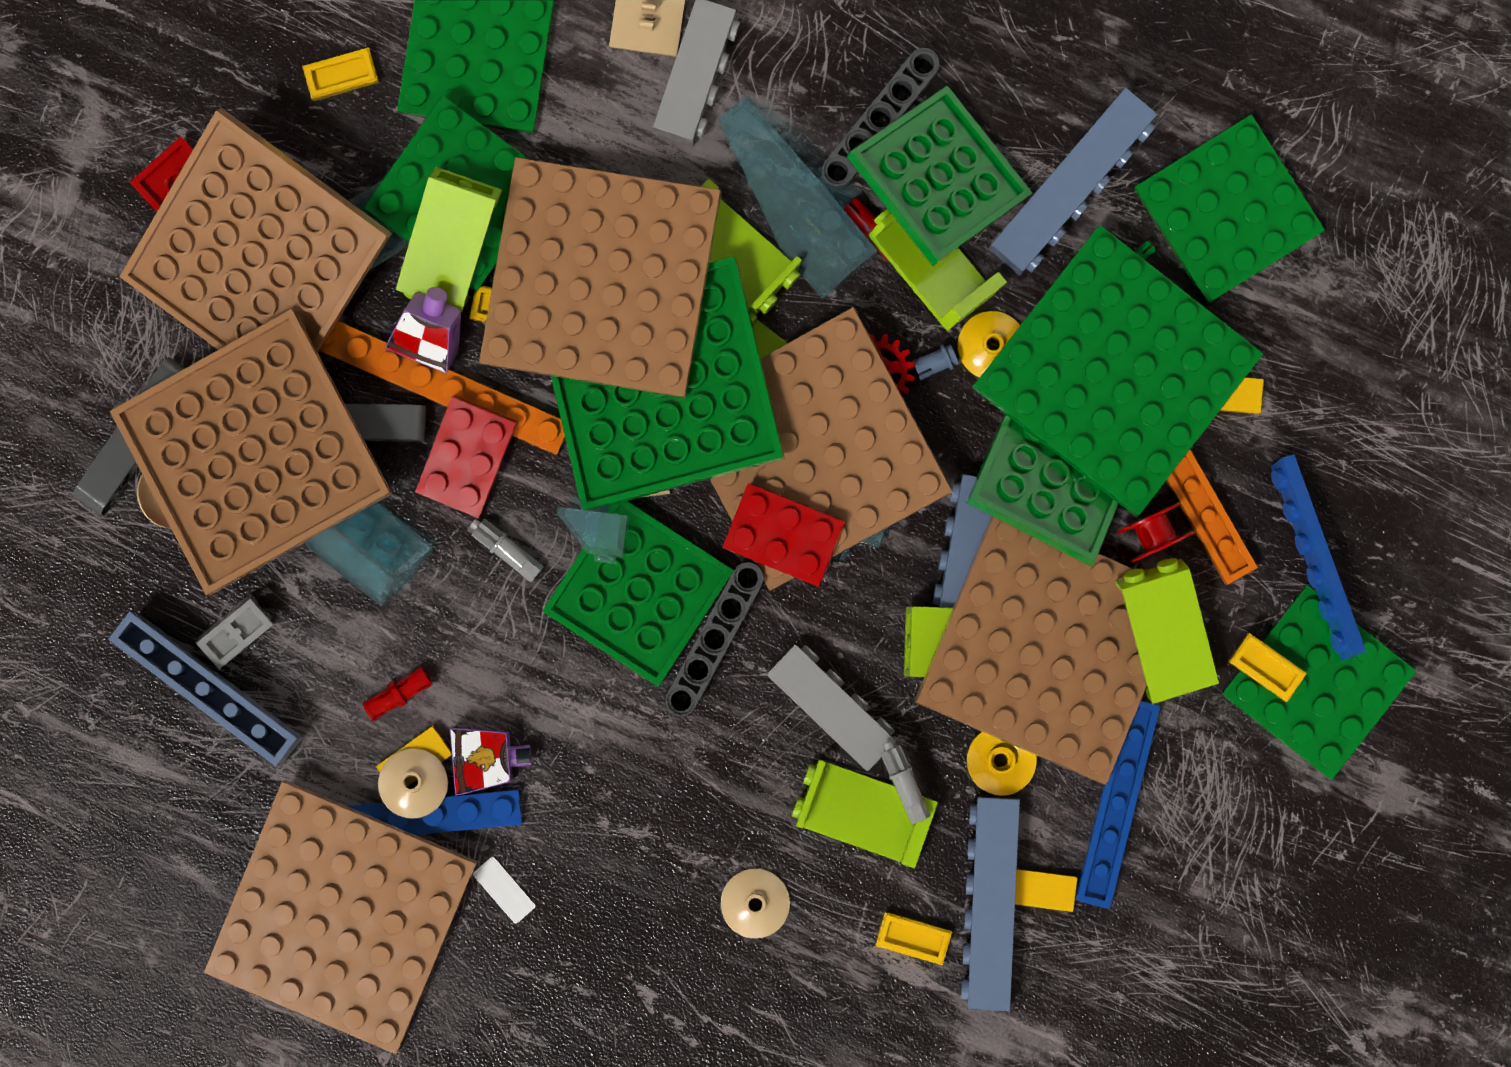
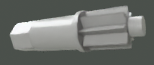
M475 519L469 526L474 530L471 536L488 548L489 552L495 553L528 581L532 582L544 566L510 540L506 533H502L486 519L482 522Z
M892 741L883 744L885 751L880 753L888 770L890 780H893L911 824L927 819L931 816L914 779L911 772L912 767L909 766L901 745L894 746Z

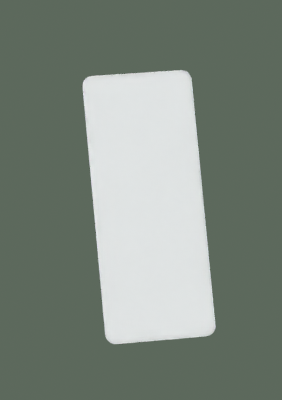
M494 857L488 859L473 872V876L513 923H518L535 908V904Z

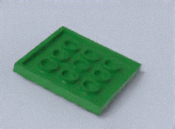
M414 0L397 107L398 114L426 118L440 97L444 96L485 127L534 134L555 0Z
M948 85L853 149L846 156L932 266L1018 206L1032 194L1031 190Z
M441 96L362 210L409 243L428 178L435 167L502 189L499 201L493 210L470 285L472 290L477 291L497 263L515 157L528 158L450 100Z
M1252 114L1134 187V191L1206 305L1325 231Z
M1005 413L966 501L967 504L1088 566L1095 562L1118 506V502Z
M625 501L610 506L542 612L659 687L734 570L636 506Z
M1305 585L1262 640L1267 646L1307 673L1287 702L1283 701L1240 670H1238L1220 694L1327 779L1333 780L1417 671L1358 624L1356 625L1366 651L1354 658L1342 661L1340 655L1332 647L1330 640L1332 633L1329 624L1320 614L1318 594L1308 585Z

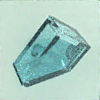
M558 507L557 515L584 550L590 555H595L594 562L615 564L616 558L624 559L628 516Z

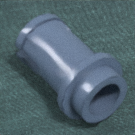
M942 344L940 345L941 349L912 360L915 363L920 380L947 368L951 371L954 369V365L959 364L951 344L946 347Z

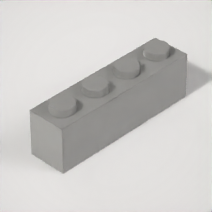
M695 0L653 125L654 134L690 146L694 145L696 138L702 139L708 119L703 118L706 106H713L719 89L718 86L714 85L717 73L724 74L730 54L724 53L728 40L734 42L739 30L740 22L735 20V9L708 0Z
M794 645L766 675L868 772L881 758L880 753L885 751L883 744L892 741L893 744L896 742L891 737L895 730L881 717L877 721L866 713L870 706L856 693L851 697L841 689L845 682L835 672L829 669L825 673L815 664L820 658L810 648L804 645L800 649L797 645Z

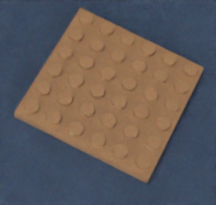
M221 108L215 111L122 271L120 278L218 350L286 311L293 309L318 353L392 233Z
M515 157L479 363L686 398L721 190Z
M854 307L761 358L785 459L710 479L732 522L747 483L754 484L845 521L846 524L832 558L954 492ZM754 561L761 569L763 580L769 591L795 578Z
M293 309L277 316L110 411L203 591L208 596L392 494L298 315Z
M991 516L914 702L1084 777L1107 785L1147 686L1123 594L1115 583V579L1123 577L1125 572L1133 569L1100 554L1097 555L1095 562L1088 566Z
M283 780L204 973L397 1054L477 861L292 782Z

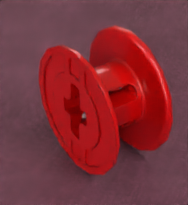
M1180 502L1116 531L1117 534L1134 528L1145 550L1144 553L1131 559V563L1194 534V531H1190L1177 537L1169 522L1166 512L1178 507Z

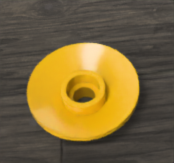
M998 311L982 312L969 319L959 334L957 344L958 354L965 368L973 375L980 377L1019 328V323L1011 316ZM988 339H997L999 341V348L997 350H990L987 347Z
M981 732L974 738L968 749V772L975 784L990 794L999 796L1014 794L1022 790L1035 773L1036 755L984 732ZM1002 753L1007 758V762L1003 767H998L994 763V758L997 754Z

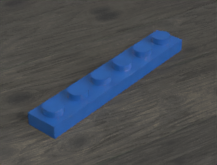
M1295 455L1283 457L1271 466L1272 482L1274 487L1281 492L1284 501V515L1287 521L1293 525L1296 534V548L1305 558L1308 567V581L1317 591L1320 600L1318 604L1320 614L1328 622L1332 633L1330 636L1332 647L1340 655L1341 660L1345 661L1364 653L1366 649Z
M1140 701L1108 783L1102 787L1075 895L1076 901L1107 909L1111 907L1160 710L1159 705Z
M519 789L446 796L442 804L434 812L425 817L413 819L401 817L393 813L384 803L348 806L414 835L522 825Z

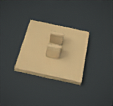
M616 0L609 47L677 57L685 0Z

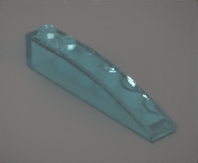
M743 98L718 119L779 248L791 261L796 256L802 260L798 271L822 300L876 257V248L811 170L746 98Z
M378 503L371 505L305 542L330 567L381 607L404 587L434 547Z

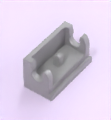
M252 593L197 638L196 644L218 669L223 667L273 625L270 615L261 609L258 605V600Z

